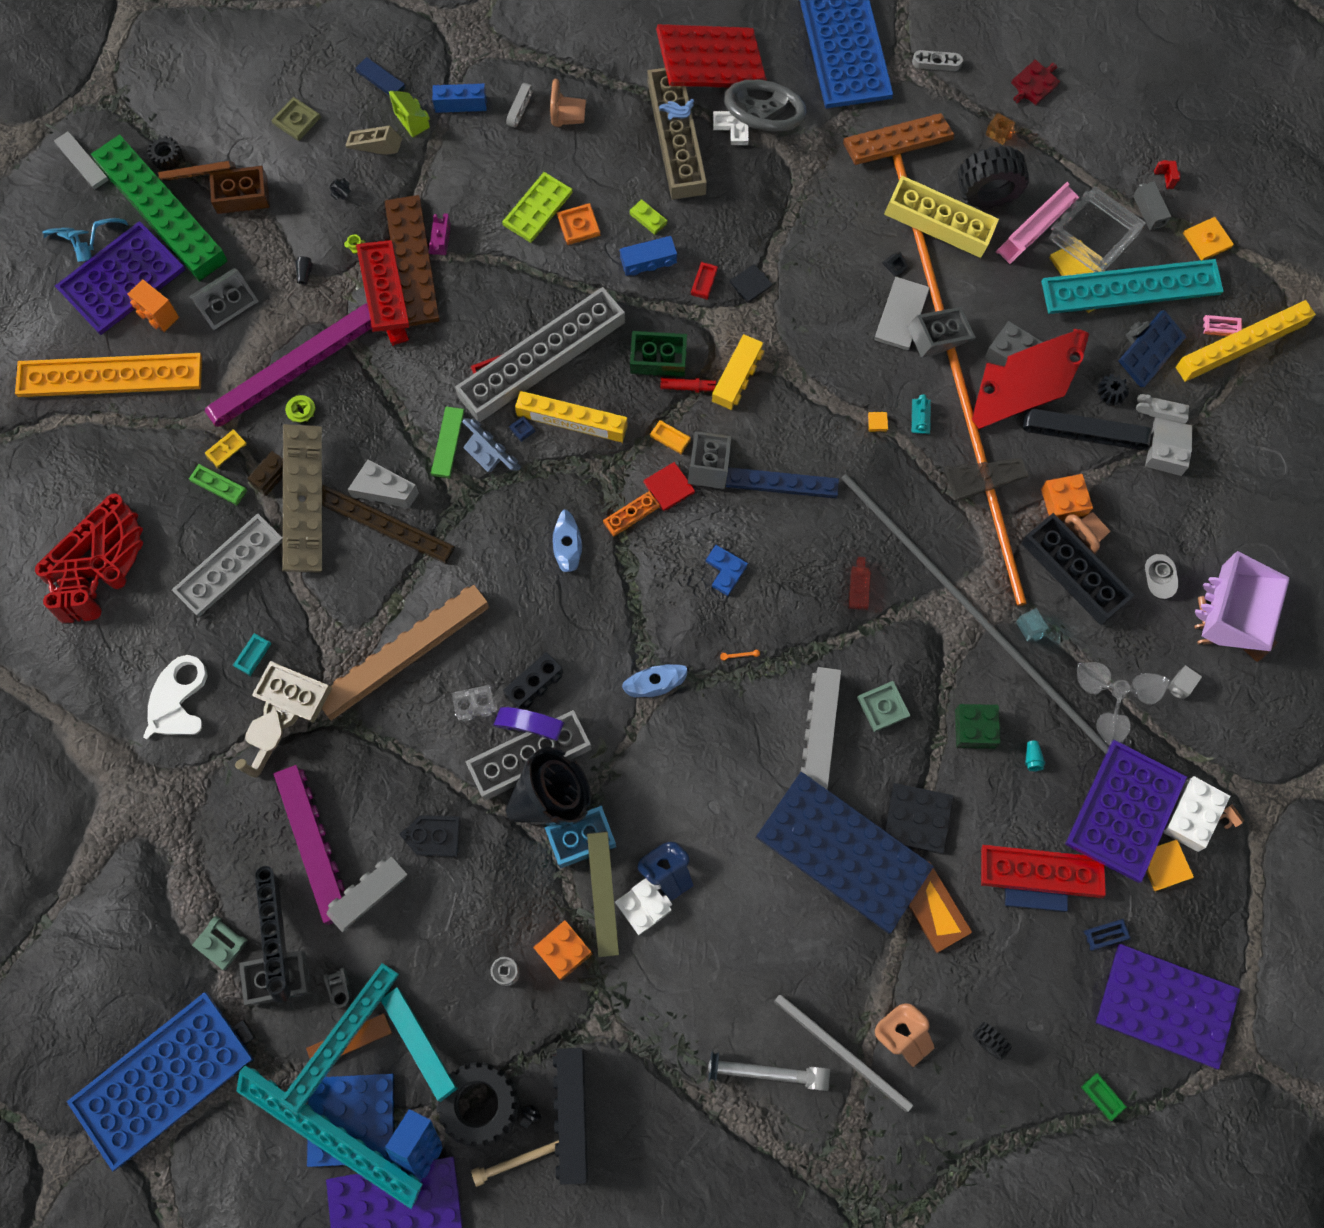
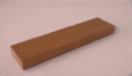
M381 1014L366 1021L341 1056L392 1034L386 1014ZM324 1040L306 1048L310 1059Z

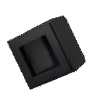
M901 252L892 254L882 262L895 277L909 267Z

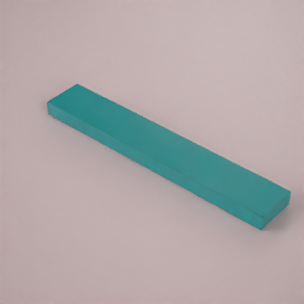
M395 988L383 997L381 1002L437 1101L441 1102L458 1088L401 990Z

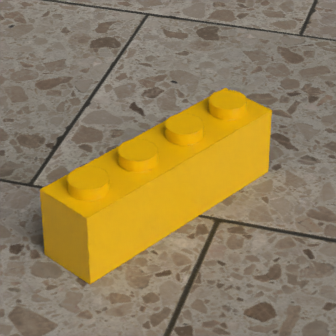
M743 334L712 393V402L730 410L733 409L734 405L739 404L742 389L746 390L749 384L748 378L750 375L753 376L757 365H755L757 360L760 361L763 357V342Z

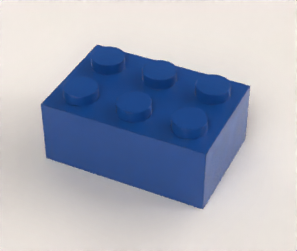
M409 1109L385 1149L393 1163L399 1165L406 1174L417 1177L421 1182L422 1178L428 1175L433 1160L439 1157L442 1151V1144L432 1121Z

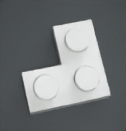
M713 111V130H731V145H748V125L732 116L729 111Z

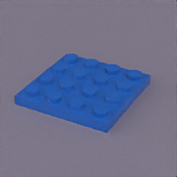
M394 1074L325 1077L309 1098L308 1105L315 1113L326 1116L333 1125L344 1128L348 1135L354 1139H360L365 1143L366 1147L372 1151H378L383 1155L384 1159L391 1163L392 1160L385 1147L394 1134ZM308 1140L307 1167L345 1165Z

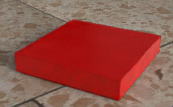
M675 462L643 480L647 489L660 504L663 512L695 493V490L691 484H688V480Z

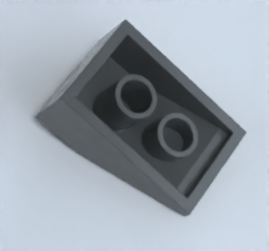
M961 307L917 315L907 326L921 358L937 355L975 339V335Z
M695 431L688 484L725 489L731 436Z

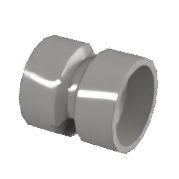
M500 957L491 966V976L501 986H512L519 979L520 968L511 958Z

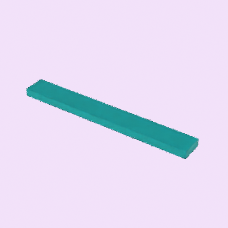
M383 963L379 966L280 1099V1105L296 1116L397 980L399 973Z

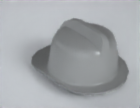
M1156 554L1147 559L1145 572L1151 593L1162 599L1172 597L1178 589L1175 562L1163 554Z

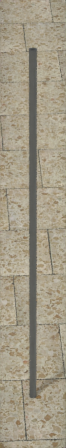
M847 473L844 474L841 479L1106 754L1109 746L850 476Z

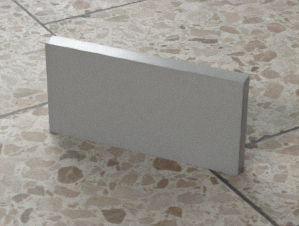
M895 277L874 340L909 350L913 338L907 326L917 315L921 314L930 287Z

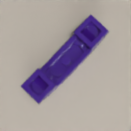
M501 707L493 726L507 730L515 729L537 734L542 738L557 741L564 722L532 711Z

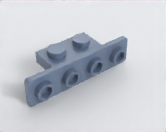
M464 418L462 422L474 434L463 448L487 472H492L500 460L510 470L521 469L518 460L512 455L507 454L505 447L500 443H496L492 439V434L484 431L476 419Z

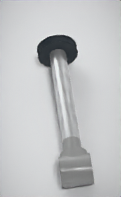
M711 1051L708 1065L709 1081L714 1080L716 1083L717 1074L801 1083L805 1084V1087L808 1089L829 1091L830 1069L809 1067L806 1071L719 1061V1051L717 1053Z

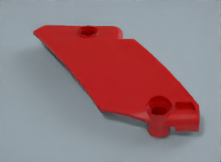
M1073 329V332L1008 356L1005 366L987 363L972 416V421L977 428L981 429L1015 414L1064 397L1078 367L1083 361L1089 333L1081 329ZM1075 355L1079 358V361L1072 362L1069 357ZM986 387H992L994 389V392L988 394L985 392L984 389Z

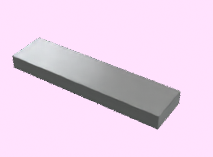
M68 131L54 140L58 148L94 190L109 180Z

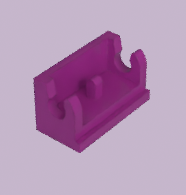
M444 213L443 219L437 218V214H434L429 254L447 255L451 227L449 214Z

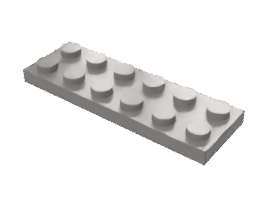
M257 513L177 584L172 591L197 617H200L282 543V537Z

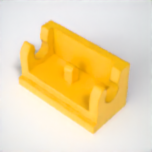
M233 429L208 449L205 455L218 469L223 462L239 449L246 446V442Z

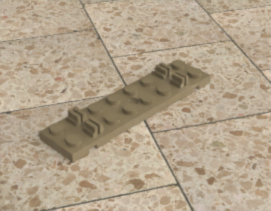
M283 424L282 571L322 572L321 426ZM304 496L306 500L301 502L298 497Z

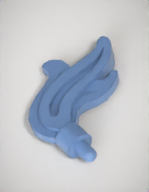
M694 100L687 101L685 106H679L676 102L669 101L668 104L660 105L659 111L669 113L668 119L670 121L672 118H687L691 113Z

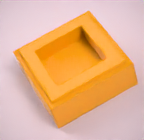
M887 412L868 413L869 432H887Z

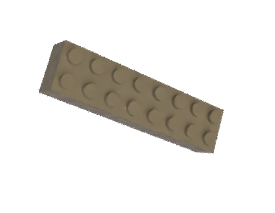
M665 68L647 70L648 87L671 199L706 195V178L692 113L687 118H672L670 121L668 119L669 113L659 111V106L668 104L669 101L676 102L679 106H685L687 101H689L686 86H669Z

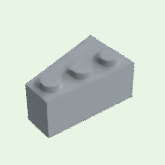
M370 460L366 461L348 488L351 497L354 499H367L371 502H384L388 505L410 508L419 494L415 484Z

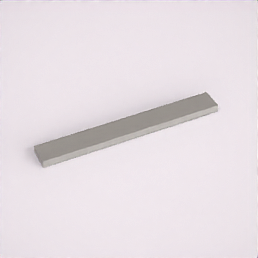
M779 995L774 1002L900 1108L905 1112L910 1111L913 1107L911 1102L785 997Z

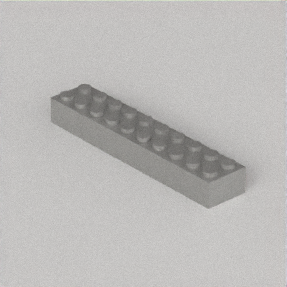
M603 287L455 386L458 398L480 423L518 397L520 391L525 392L625 323V312Z

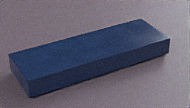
M367 57L355 68L358 74L388 95L390 91L402 92L405 89L404 83Z
M1005 888V906L1067 912L1068 895Z

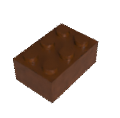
M263 166L209 172L211 203L217 214L270 208L268 178Z

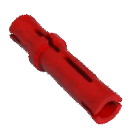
M661 378V389L692 390L695 393H699V391L713 392L716 387V380Z

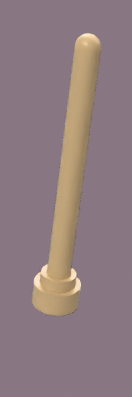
M559 1140L490 1168L480 1169L478 1167L471 1170L476 1187L485 1184L484 1182L491 1176L554 1152L555 1143H559Z

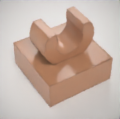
M1233 804L1224 809L1225 813H1222L1220 819L1224 817L1229 819V824L1224 826L1225 829L1230 828L1233 824L1237 827L1245 821Z

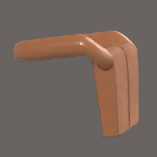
M554 79L550 102L552 125L561 127L567 124L584 123L586 100L564 97L560 92V81Z
M1093 512L1082 519L1076 515H1068L1063 521L1094 554L1100 548L1099 542L1110 533V530Z
M905 1003L897 1006L875 1028L876 1038L892 1053L902 1054L912 1067L935 1049L928 1033L930 1025L927 1017L912 1004ZM906 1024L911 1034L906 1037L897 1033L896 1028L898 1025Z

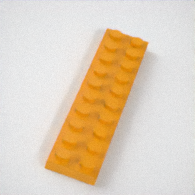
M200 353L18 361L15 395L17 397L201 389L202 355Z

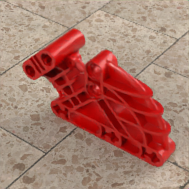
M118 494L107 496L35 566V573L45 583L49 584L50 593L44 597L43 604L62 623H72L74 618L78 622H81V618L84 621L99 618L102 610L93 600L97 596L95 591L99 584L98 579L101 578L114 589L122 588L126 583L125 576L131 569L137 553L144 543L140 540L143 528L138 526V514L132 512ZM92 547L91 557L81 558ZM95 577V579L92 580L90 585L89 581L86 578ZM57 581V584L60 587L56 588V586L53 585V583Z

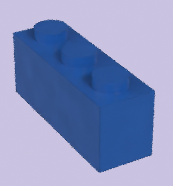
M433 85L435 113L487 111L485 85Z
M668 236L620 248V259L626 276L637 275L640 272L653 271L659 267L672 266L677 263V252L672 237Z

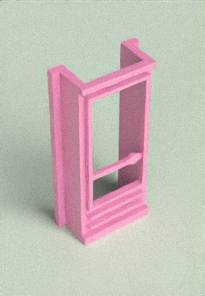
M1066 182L997 249L996 253L1000 254L1011 264L1079 198L1068 186L1069 183Z

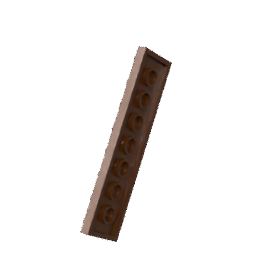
M415 195L384 200L390 240H392L409 326L438 322L440 320L420 196Z

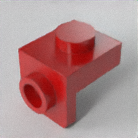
M1163 160L1158 162L1154 169V174H1164L1167 189H1174L1180 180V171L1177 169L1176 161Z

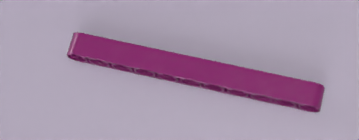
M367 303L209 404L205 408L206 415L216 427L226 424L370 330L372 326Z

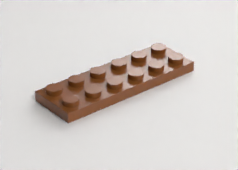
M942 113L846 137L843 144L854 164L858 165L954 140V133Z

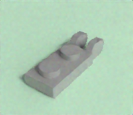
M1145 394L1137 396L1139 404L1136 406V410L1138 412L1184 424L1188 420L1189 405L1152 398L1150 395Z

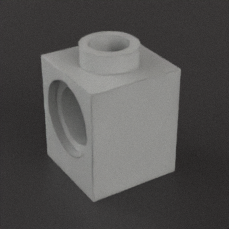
M1185 665L1179 670L1167 689L1175 697L1184 700L1191 694L1202 676Z

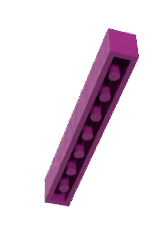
M294 765L273 774L323 923L330 925L334 922L326 914L329 909L328 905L334 899L338 898L340 900L344 896L343 891H345L342 880H338L336 873L339 872L336 862L331 860L330 854H332V849L329 842H325V828L323 824H319L317 819L320 814L317 806L312 804L311 799L314 797L311 788L306 786V773L304 769Z

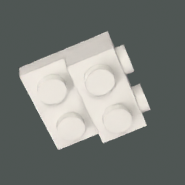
M646 878L615 901L638 936L672 911L670 908L672 906L671 901L666 895L662 897L658 892L660 886L651 884Z

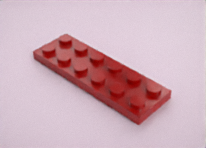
M392 240L356 244L372 332L409 328Z
M982 845L981 886L1095 898L1105 897L1104 865L1086 855Z

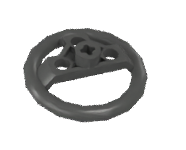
M760 79L743 80L732 84L725 92L724 104L730 114L754 129L772 132L788 131L799 127L807 116L806 105L801 97L789 88L775 82ZM759 90L773 93V96L768 100H758L748 96L747 91ZM789 102L796 109V114L792 118L771 120L783 113Z

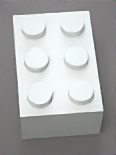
M1193 776L1185 782L1163 833L1175 840L1177 839V841L1197 852L1205 849L1228 803L1230 795Z

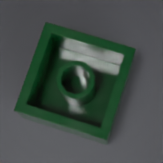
M959 704L955 709L956 748L996 749L1000 744L999 705Z

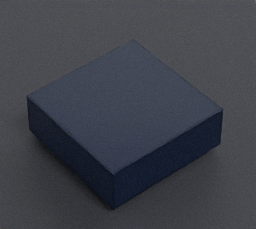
M524 416L509 426L520 442L535 432V428Z

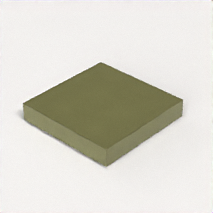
M293 97L271 121L272 124L299 141L321 117L319 113Z

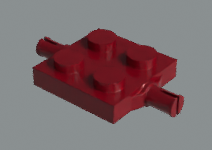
M1036 59L1030 63L1011 82L1019 92L1013 97L1014 102L1019 103L1023 98H1026L1036 106L1060 83L1052 75V72L1057 69V65L1051 63L1050 66L1045 68Z

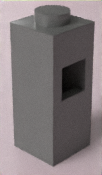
M1155 182L1140 184L1133 197L1149 230L1165 227L1171 215Z

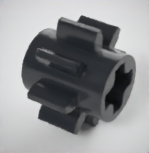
M336 178L329 186L331 190L330 195L335 200L340 198L344 200L351 192L349 189L350 183L344 178L342 180Z

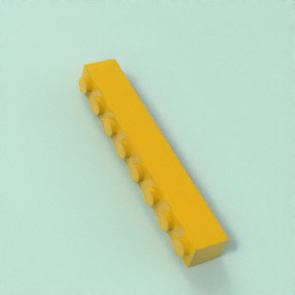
M1304 300L1182 357L1175 368L1183 380L1187 382L1308 325L1316 314L1308 302Z

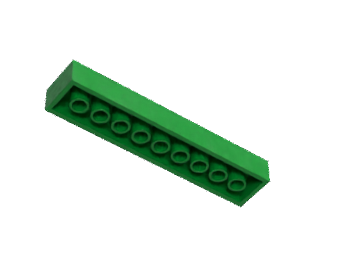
M120 134L91 153L98 167L199 282L228 262L223 250Z

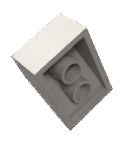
M1155 417L1151 435V446L1148 449L1145 467L1182 476L1190 463L1192 425Z

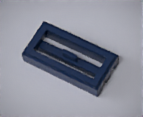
M1124 919L1084 931L1091 951L1131 939ZM1121 925V929L1094 937L1091 935L1093 932ZM1124 933L1123 937L1097 945L1094 943L1096 940Z

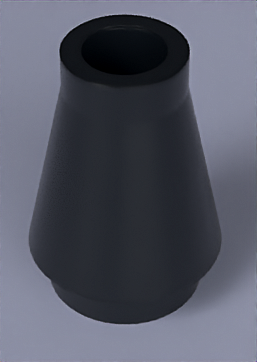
M299 256L295 261L298 284H308V278L313 266L312 259L309 257Z

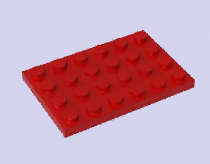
M657 25L656 31L669 86L730 87L732 84L743 80L760 79L767 81L753 28Z

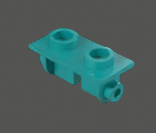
M919 395L918 399H912L911 433L930 434L931 400H928L926 395Z

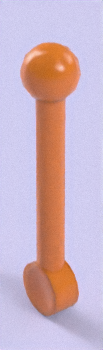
M754 650L753 652L728 655L727 653H722L720 659L726 661L728 658L759 657L760 651Z

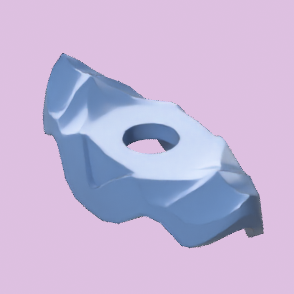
M564 509L554 528L553 551L560 569L564 572H570L578 568L582 553V539L575 519L568 510ZM564 537L572 539L573 542L570 546L562 544L561 541Z
M670 664L650 667L632 675L623 682L622 687L631 697L659 696L681 685L687 676V668L683 665ZM651 675H659L661 678L660 682L652 684L649 680Z

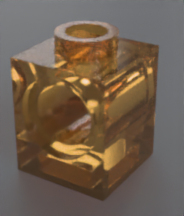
M997 113L988 125L985 135L1003 145L1007 139L1011 140L1015 133L1013 129L1016 122Z

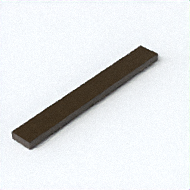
M322 485L323 507L444 564L447 563L455 549L453 545Z

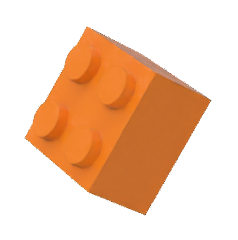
M143 279L127 294L131 299L130 304L136 309V313L142 319L147 318L149 324L155 329L159 328L165 332L179 318L170 301Z
M1083 474L1047 480L1041 489L1049 516L1054 513L1061 521H1064L1068 515H1076L1079 518L1085 517L1093 509Z
M565 920L533 947L560 981L592 955L590 949Z

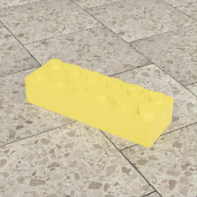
M901 176L884 213L888 217L980 258L988 247L999 220L994 216L904 176Z

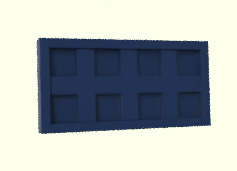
M1165 310L1160 311L1119 359V363L1139 387H1145L1186 338V335Z

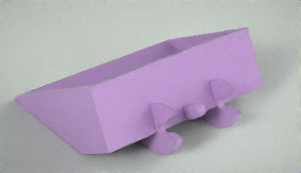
M1237 551L1222 565L1219 578L1209 577L1210 583L1203 584L1204 589L1208 592L1205 595V599L1210 601L1211 605L1201 604L1203 610L1196 609L1195 611L1196 616L1205 622L1202 637L1221 646L1271 651L1290 580L1289 577Z

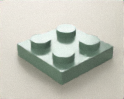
M893 681L857 697L874 732L910 717Z

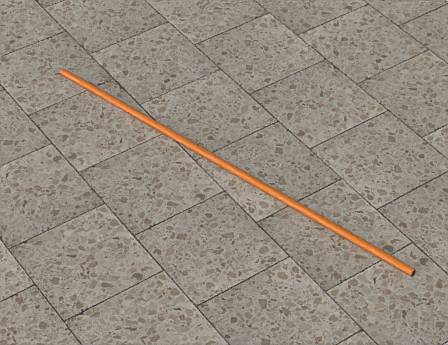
M901 154L893 155L898 179L900 180L901 176L907 177ZM912 227L928 287H930L929 290L935 312L944 310L923 232ZM954 347L947 350L948 359L1017 606H1023L1027 604L979 431L972 421L973 410Z

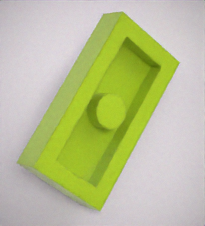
M642 199L629 210L630 215L654 235L667 225V220Z

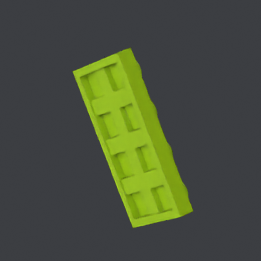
M543 172L502 221L503 226L532 243L573 193L572 189Z

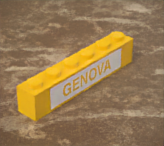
M520 391L515 406L517 417L524 416L529 420L622 443L628 427L627 417Z

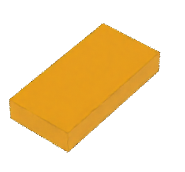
M659 420L650 433L651 438L679 454L683 453L691 441V437Z

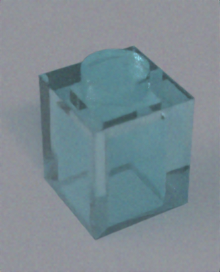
M1037 608L1020 616L1016 621L1027 642L1032 639L1035 641L1045 636L1044 633L1048 629Z

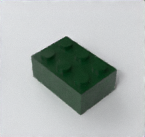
M632 331L630 374L685 377L687 334Z

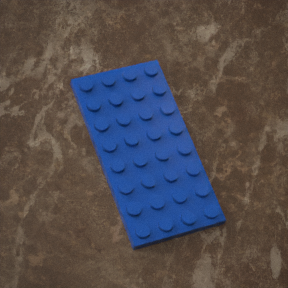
M800 0L825 109L892 99L893 91L870 1Z
M204 992L70 1098L67 1103L111 1170L116 1171L237 1074L244 1066L253 1061L254 1058L210 995Z

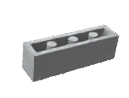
M392 857L388 860L382 859L375 866L377 868L375 871L365 873L359 879L361 882L357 886L351 885L344 891L345 896L340 900L338 898L334 899L328 905L327 916L342 932L405 880L407 873Z

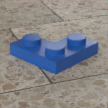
M717 545L714 546L706 559V563L720 570L712 587L729 596L747 568L748 563Z

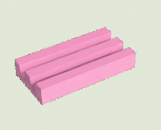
M1205 315L1203 321H1205L1204 334L1229 336L1242 330V318Z

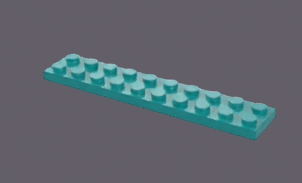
M1216 259L1043 278L1041 281L1048 314L1221 295L1224 292Z
M244 1066L241 1069L236 1092L412 1209L422 1187L417 1177L403 1172L399 1165L390 1163L384 1159L381 1153L372 1151L366 1147L363 1141L348 1135L344 1128L333 1125L326 1116L315 1113L308 1104H305L296 1116L279 1104L280 1099L286 1092L278 1088L275 1082L266 1080L253 1068L250 1069Z

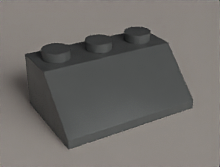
M235 268L189 296L213 331L259 302L240 272Z

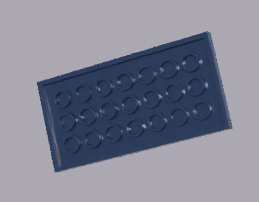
M803 772L799 773L756 835L758 840L888 934L893 931L934 867Z

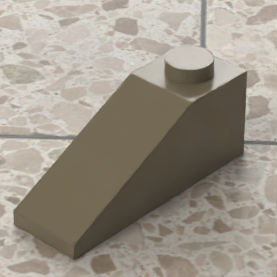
M390 125L352 131L349 134L346 147L383 155L398 153L402 137Z

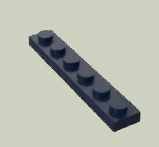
M728 467L726 487L837 498L839 478Z

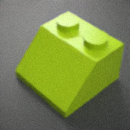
M389 92L394 114L412 138L430 128L428 122L430 117L425 110L422 111L420 103L416 98L413 99L410 93Z

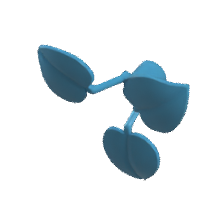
M119 218L95 221L89 246L87 242L80 243L78 237L79 234H89V231L74 230V228H52L42 232L44 238L59 232L57 233L58 236L71 240L76 252L77 262L88 261L92 258L91 250H94L93 243L96 227L109 222H119L128 226V222Z

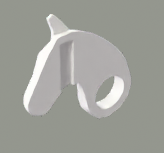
M190 655L177 657L161 672L150 695L148 704L149 725L143 738L148 739L154 733L164 735H195L201 731L202 720L196 716L189 715L181 706L185 699L204 686L207 679L206 667L197 657ZM182 666H196L198 674L195 681L188 685H181L177 682L176 675Z

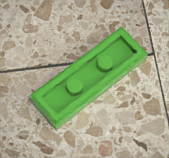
M198 464L189 478L190 482L235 505L239 504L247 492V489L200 464Z

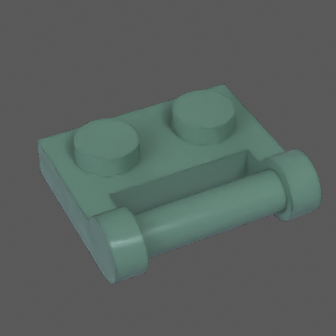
M214 916L192 946L225 971L247 944L248 940L243 936L240 937L222 923L220 917ZM215 929L234 942L235 946L230 948L213 934Z

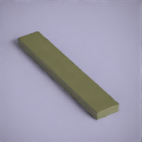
M608 832L587 833L598 957L619 955Z

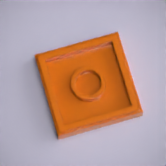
M590 203L557 212V218L567 245L601 236Z

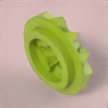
M303 395L291 398L285 409L288 418L292 422L300 424L304 421L308 422L311 417H314V411L316 410L314 402L309 397ZM297 405L303 409L304 414L298 412Z

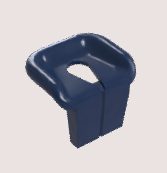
M666 842L642 857L638 862V871L651 884L659 885L670 901L694 886L687 868L689 855L676 842ZM662 860H668L671 868L666 870L659 867L658 863Z

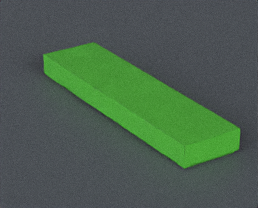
M445 407L431 471L432 476L450 479L464 409Z

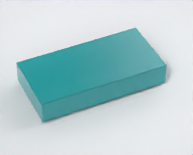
M254 633L233 666L251 676L271 646V642Z

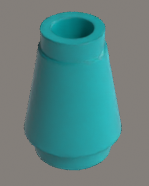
M1027 742L1025 766L1028 767L1029 771L1033 772L1043 770L1045 760L1039 742Z

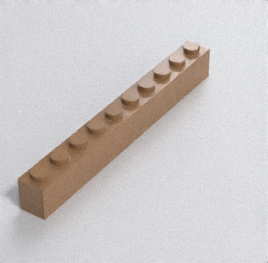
M475 585L464 588L460 595L447 600L443 607L433 610L425 620L416 622L411 630L402 632L394 642L385 644L380 652L368 656L366 661L360 666H354L349 671V674L337 678L333 685L330 686L332 690L322 710L332 721L489 608L488 602Z

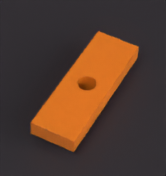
M648 491L604 519L603 523L614 537L660 508V504L652 493Z

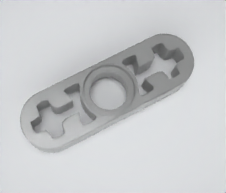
M923 50L916 51L912 60V64L916 68L943 71H958L963 62L962 56L958 53ZM939 58L942 62L935 63L933 59Z
M527 83L521 85L507 116L506 124L514 128L518 126L532 96L533 85Z

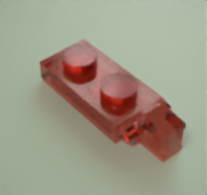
M858 557L856 567H852L850 573L848 608L868 610L870 571L869 568H865L866 557Z

